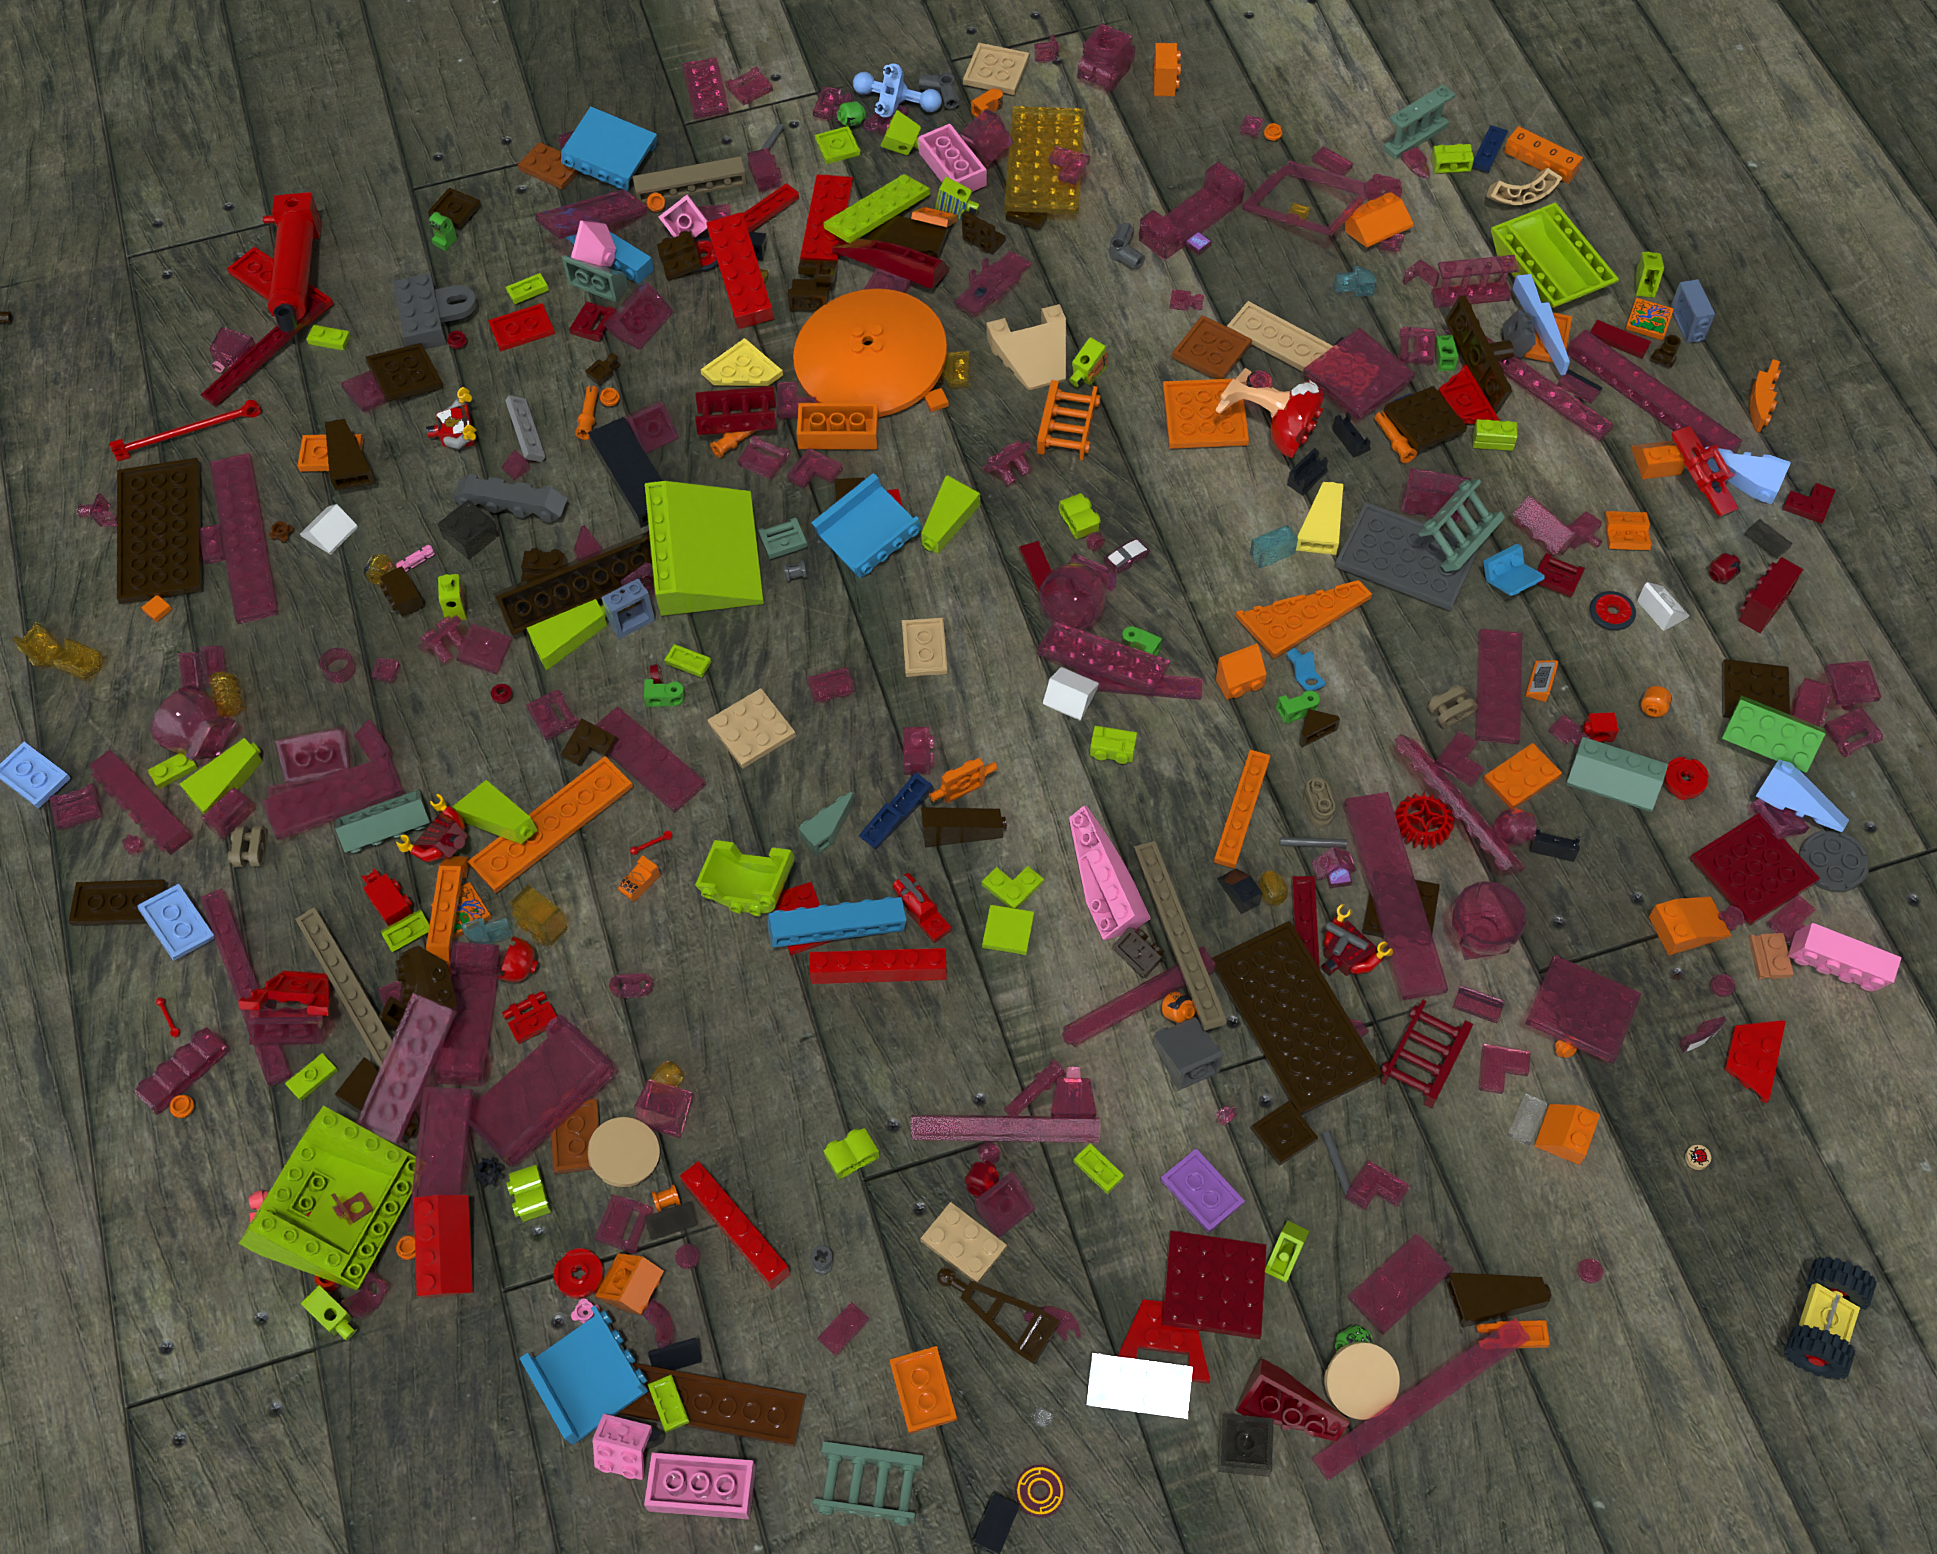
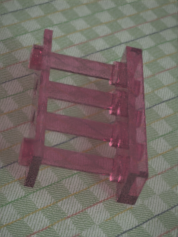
M1515 255L1439 262L1438 267L1443 283L1441 288H1433L1431 291L1435 308L1452 307L1457 298L1466 295L1471 305L1510 301L1511 292L1506 280L1508 273L1519 271ZM1500 274L1498 282L1487 283L1489 275ZM1481 276L1479 284L1469 285L1470 277ZM1452 278H1462L1461 285L1450 287Z

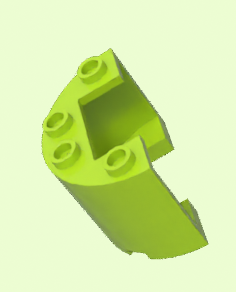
M714 840L695 886L702 892L701 895L704 898L713 899L729 907L734 913L746 912L754 916H760L775 909L794 863V854L788 849L772 847L769 853L770 858L746 855L740 852L734 842Z

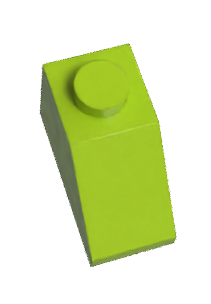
M1287 1220L1265 1268V1273L1287 1282L1310 1231Z

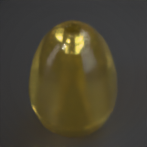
M1272 870L1265 871L1262 874L1260 890L1264 900L1271 905L1283 903L1288 896V888L1283 878Z
M672 1061L662 1063L656 1068L649 1079V1093L658 1097L674 1090L683 1079L682 1070Z

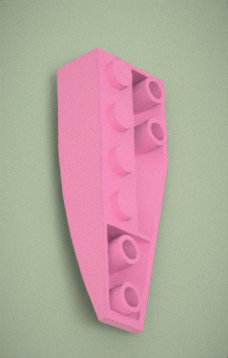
M1084 805L1069 817L1086 903L1102 939L1109 940L1121 936L1129 927L1137 930L1138 927H1141L1151 918L1123 860L1089 808Z

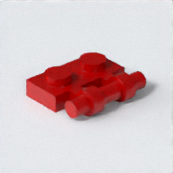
M543 991L535 995L532 993L527 996L526 1000L518 1004L513 1003L509 1005L507 1010L501 1012L505 1020L513 1016L515 1017V1019L507 1022L518 1044L560 1023L549 1001L541 1005L539 1004V1002L547 999ZM530 1007H533V1008H534V1009H532V1010H530V1011H528V1012H526V1013H524V1014H522V1015H521V1013H520V1012H522V1011H524V1010H526V1009H528V1008H530Z

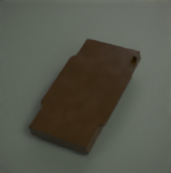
M894 216L871 230L867 240L901 245L938 258L949 230L948 227L907 217Z

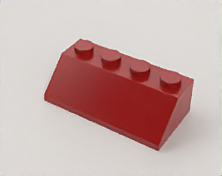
M469 1195L415 1197L414 1227L417 1297L434 1298L473 1293Z

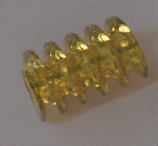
M223 671L212 673L209 681L217 710L216 714L220 718L232 717L244 707L237 677L232 673Z

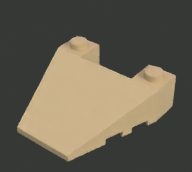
M1060 304L1042 308L1041 325L1010 332L1005 318L986 323L987 340L992 352L1003 360V364L1014 372L1017 379L1028 390L1048 386L1051 380L1059 381V383L1066 381V317Z

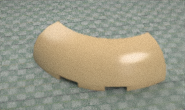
M1546 168L1538 172L1536 177L1524 186L1510 185L1499 180L1490 185L1487 198L1505 205L1529 204L1548 195L1559 184L1562 177Z

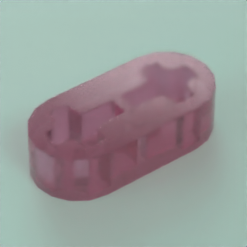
M644 973L616 975L609 982L610 991L617 998L644 997L649 995L654 987L651 977ZM642 981H645L646 985L643 989H640L639 985H641ZM619 983L624 985L621 990H617Z

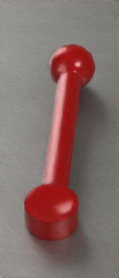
M665 831L664 835L638 847L633 846L630 849V853L636 855L638 851L664 839L671 840L673 837L672 832Z
M162 997L157 998L156 1004L160 1006L171 1028L170 1035L174 1038L179 1037L180 1030L175 1028L164 1005L165 999Z

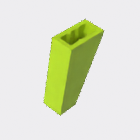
M947 475L921 532L922 545L927 550L939 554L980 506V493Z
M596 599L527 627L529 637L545 670L550 669L607 626L605 608L603 605L599 606Z
M243 738L181 782L180 786L211 822L263 762L258 755L261 751L254 742L250 744Z
M487 780L452 806L463 817L464 823L522 844L538 831L531 817Z

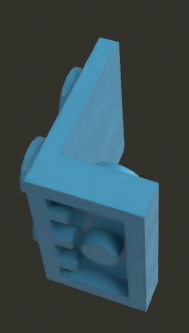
M1515 544L1483 561L1486 582L1510 596L1519 594L1522 590L1534 586L1545 579L1544 574L1524 563L1522 546L1519 544Z

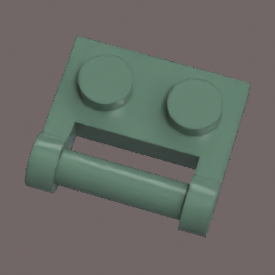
M796 517L780 525L767 529H757L769 560L807 548V541Z

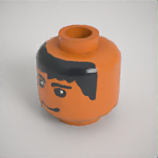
M1178 991L1169 993L1162 1002L1163 1015L1176 1023L1192 1019L1196 1011L1192 998Z

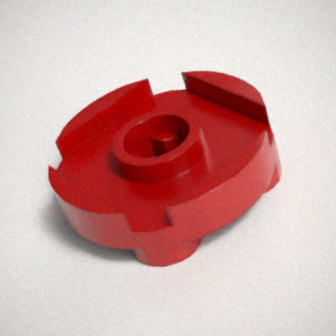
M1677 757L1668 763L1663 782L1666 788L1676 795L1678 799L1687 800L1688 798L1698 797L1705 791L1709 775L1706 767L1698 760ZM1682 774L1684 776H1690L1689 781L1683 780Z
M578 1248L568 1251L565 1254L566 1256L557 1262L554 1269V1280L562 1294L570 1298L582 1299L597 1293L604 1277L603 1265L599 1258L587 1249ZM578 1268L585 1272L581 1279L572 1276L573 1273L577 1272Z

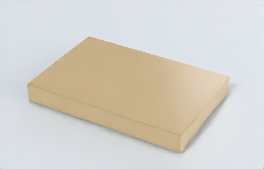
M943 618L902 620L906 677L948 674Z

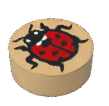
M1693 1145L1687 1150L1685 1161L1692 1169L1703 1170L1711 1162V1154L1706 1147Z

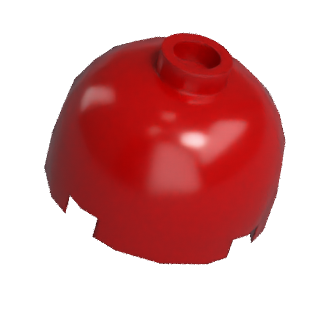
M512 936L511 940L515 941L514 946H508L501 966L504 974H499L497 979L516 983L524 980L529 973L533 974L538 961L534 960L535 951L527 941Z

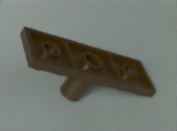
M1466 295L1459 296L1445 318V322L1465 364L1497 414L1512 393L1511 385L1508 383L1498 361L1508 360L1513 357V344L1510 340L1489 343Z

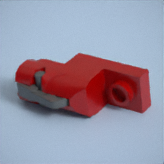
M910 873L904 874V877L897 879L893 883L892 887L897 896L902 898V902L906 905L907 913L933 943H936L952 931V927L938 912L937 905Z

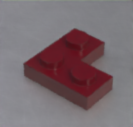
M1815 483L1810 497L1790 490L1782 510L1822 524L1836 490L1819 483Z

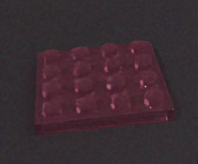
M1358 328L1303 369V374L1357 420L1361 419L1415 378V373L1361 328Z
M1554 955L1525 1024L1614 1064L1642 993Z

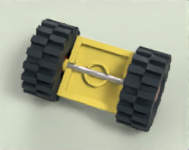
M1818 1257L1813 1260L1806 1281V1287L1810 1289L1799 1325L1791 1328L1784 1350V1356L1788 1357L1787 1360L1789 1362H1794L1796 1367H1802L1804 1371L1813 1372L1814 1375L1819 1377L1820 1375L1827 1379L1833 1377L1835 1380L1848 1377L1855 1356L1854 1347L1849 1345L1857 1316L1861 1309L1866 1310L1870 1306L1877 1284L1875 1277L1870 1276L1869 1271H1863L1861 1266H1854L1852 1262L1847 1260L1843 1262L1840 1258L1833 1260L1831 1257H1825V1259Z

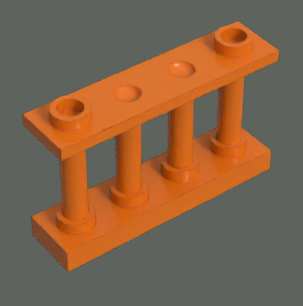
M1051 380L1037 439V454L1044 455L1046 447L1051 445L1080 450V460H1084L1085 453H1089L1090 449L1088 437L1094 410L1100 404V395H1097L1098 387H1093L1092 396L1062 392V389H1059V381ZM1062 399L1089 403L1090 405L1089 410L1084 411L1058 407L1056 402ZM1063 415L1086 419L1085 426L1058 423L1053 420V416ZM1058 430L1083 434L1082 441L1078 442L1052 438L1049 433L1050 431Z

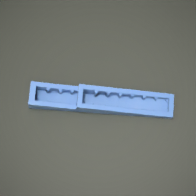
M1531 274L1518 275L1515 278L1512 289L1524 311L1533 317L1534 328L1560 375H1566L1570 361L1549 302L1541 303Z

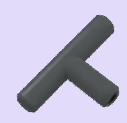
M1328 922L1325 927L1326 930L1340 937L1332 950L1337 956L1341 955L1348 942L1362 950H1366L1369 945L1365 940L1332 922Z

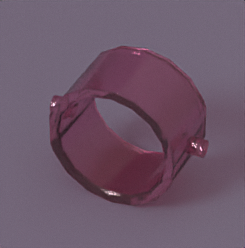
M329 649L320 658V668L327 680L332 683H344L351 679L355 673V664L345 649ZM345 659L348 661L346 667L341 671H327L328 666L335 660Z

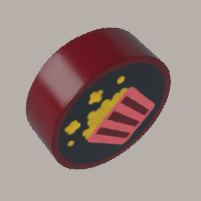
M659 664L650 665V676L654 680V684H663V676Z

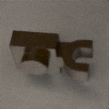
M612 352L605 361L602 362L598 359L585 370L586 375L600 386L613 375L612 370H616L621 366L617 362L618 356Z

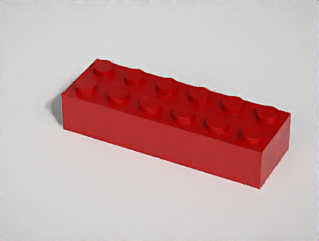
M740 212L706 222L738 329L775 319L743 213Z

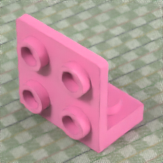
M603 1414L593 1437L595 1468L605 1473L620 1474L628 1479L636 1478L642 1480L644 1476L643 1452L651 1435L652 1426Z

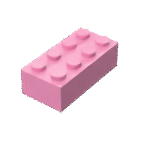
M950 123L918 137L919 154L941 182H943L946 176L971 189L972 192L987 186V169Z
M1810 923L1795 932L1788 957L1795 959L1794 961L1797 964L1813 966L1820 973L1836 975L1843 982H1854L1861 985L1862 989L1871 992L1894 983L1902 958L1815 923Z
M652 1453L644 1506L649 1512L750 1519L756 1466L753 1460Z

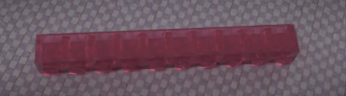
M1586 329L1570 341L1567 355L1672 431L1691 426L1704 448L1718 445L1719 449L1731 450L1734 454L1738 452L1743 440L1737 435L1731 433L1720 423L1714 421Z

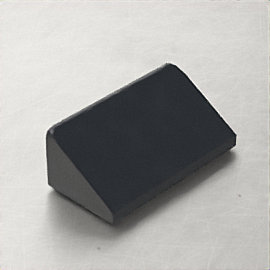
M696 1338L648 1352L651 1366L674 1371L702 1362V1355Z

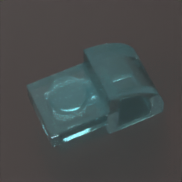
M1354 266L1353 272L1336 273L1334 290L1335 292L1354 291L1355 297L1374 295L1377 282L1371 271L1363 267Z
M483 918L461 924L462 931L469 944L480 951L494 950L492 942L503 941L513 935L507 918L485 924Z

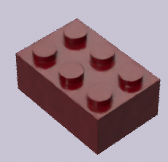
M1783 557L1777 563L1772 562L1766 571L1767 574L1761 576L1756 584V588L1752 589L1747 595L1745 603L1739 610L1742 615L1738 621L1761 634L1791 594L1804 569Z

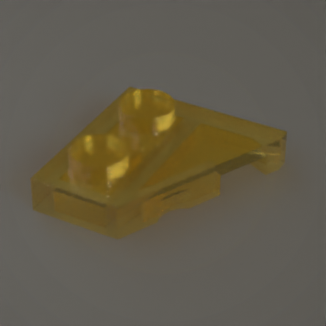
M969 351L947 353L942 376L950 388L969 386Z

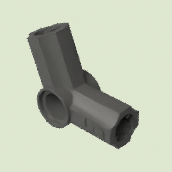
M945 72L940 76L920 75L919 89H934L938 91L942 96L944 107L949 110H953L960 105L953 74Z
M1123 222L1118 225L1114 237L1110 240L1109 256L1114 261H1122L1133 269L1138 270L1145 260V255L1129 246L1134 228L1130 223Z

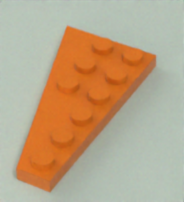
M1357 580L1337 585L1334 589L1315 591V594L1307 596L1302 594L1275 601L1272 605L1253 607V610L1245 612L1243 610L1236 611L1235 617L1270 656L1275 659L1370 600L1372 593Z

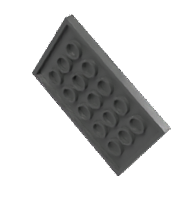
M1365 502L1335 562V567L1451 611L1480 546L1459 570L1445 572L1441 565L1446 560L1447 555L1433 535L1421 537L1418 534L1424 528L1423 523ZM1440 530L1451 548L1455 550L1458 547V541L1454 535Z

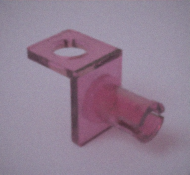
M101 493L96 495L93 504L78 505L77 514L80 517L91 516L100 527L117 526V518L112 512H108L110 504ZM107 517L112 521H106L105 518Z

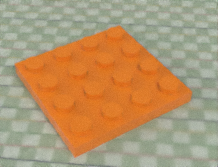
M1233 379L1163 381L1169 449L1243 446L1249 444L1244 399L1233 403L1222 413L1215 411L1221 401L1222 393Z

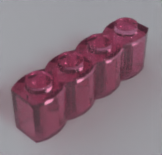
M208 1027L199 1030L192 1036L188 1044L176 1049L170 1060L159 1064L152 1076L141 1080L134 1093L158 1115L170 1106L174 1097L185 1093L193 1082L204 1076L211 1066L218 1063L229 1052V1049Z

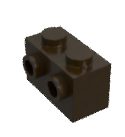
M403 566L380 576L383 583L380 588L384 596L391 598L388 600L393 611L398 610L401 617L424 606L418 591Z

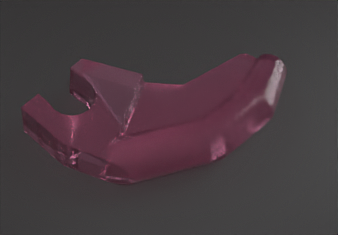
M652 1299L643 1316L650 1324H654L657 1346L664 1348L671 1343L674 1328L667 1309Z
M1052 1306L1039 1307L1061 1321L1056 1333L1063 1341H1068L1066 1333L1069 1330H1073L1076 1333L1077 1339L1081 1338L1079 1325L1070 1312ZM1026 1312L1023 1318L1026 1322L1030 1323L1035 1314Z

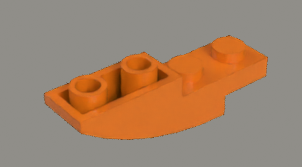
M1774 359L1767 373L1759 370L1751 390L1750 416L1755 431L1759 433L1763 425L1768 426L1772 416L1768 413L1769 411L1773 412L1777 401L1774 400L1777 392L1773 391L1775 384L1772 381H1777L1781 370H1778L1780 361Z

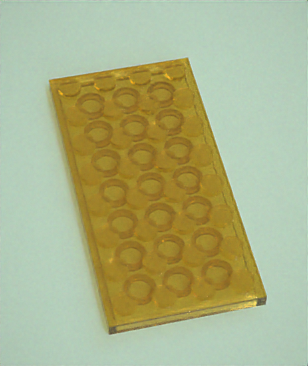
M1013 106L1004 211L1079 214L1085 109Z

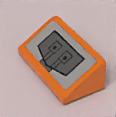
M1535 661L1526 697L1543 702L1547 701L1559 661Z

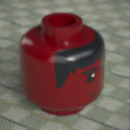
M1722 553L1709 564V576L1716 583L1726 584L1739 575L1741 572V562L1736 555Z

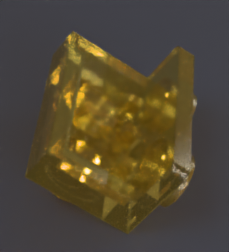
M35 623L24 638L15 636L12 639L18 645L17 649L29 657V662L37 667L41 665L50 668L64 650L59 642L39 623Z
M70 638L64 640L65 650L50 659L52 667L84 681L102 670L101 652Z

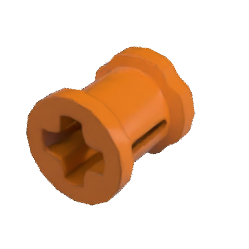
M675 1184L664 1191L652 1192L658 1212L674 1204L677 1206L681 1205Z

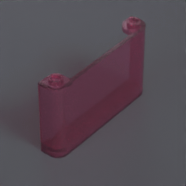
M561 1014L548 1022L545 1031L548 1038L479 1100L474 1096L464 1097L453 1108L509 1166L518 1163L608 1082L615 1072L611 1061Z

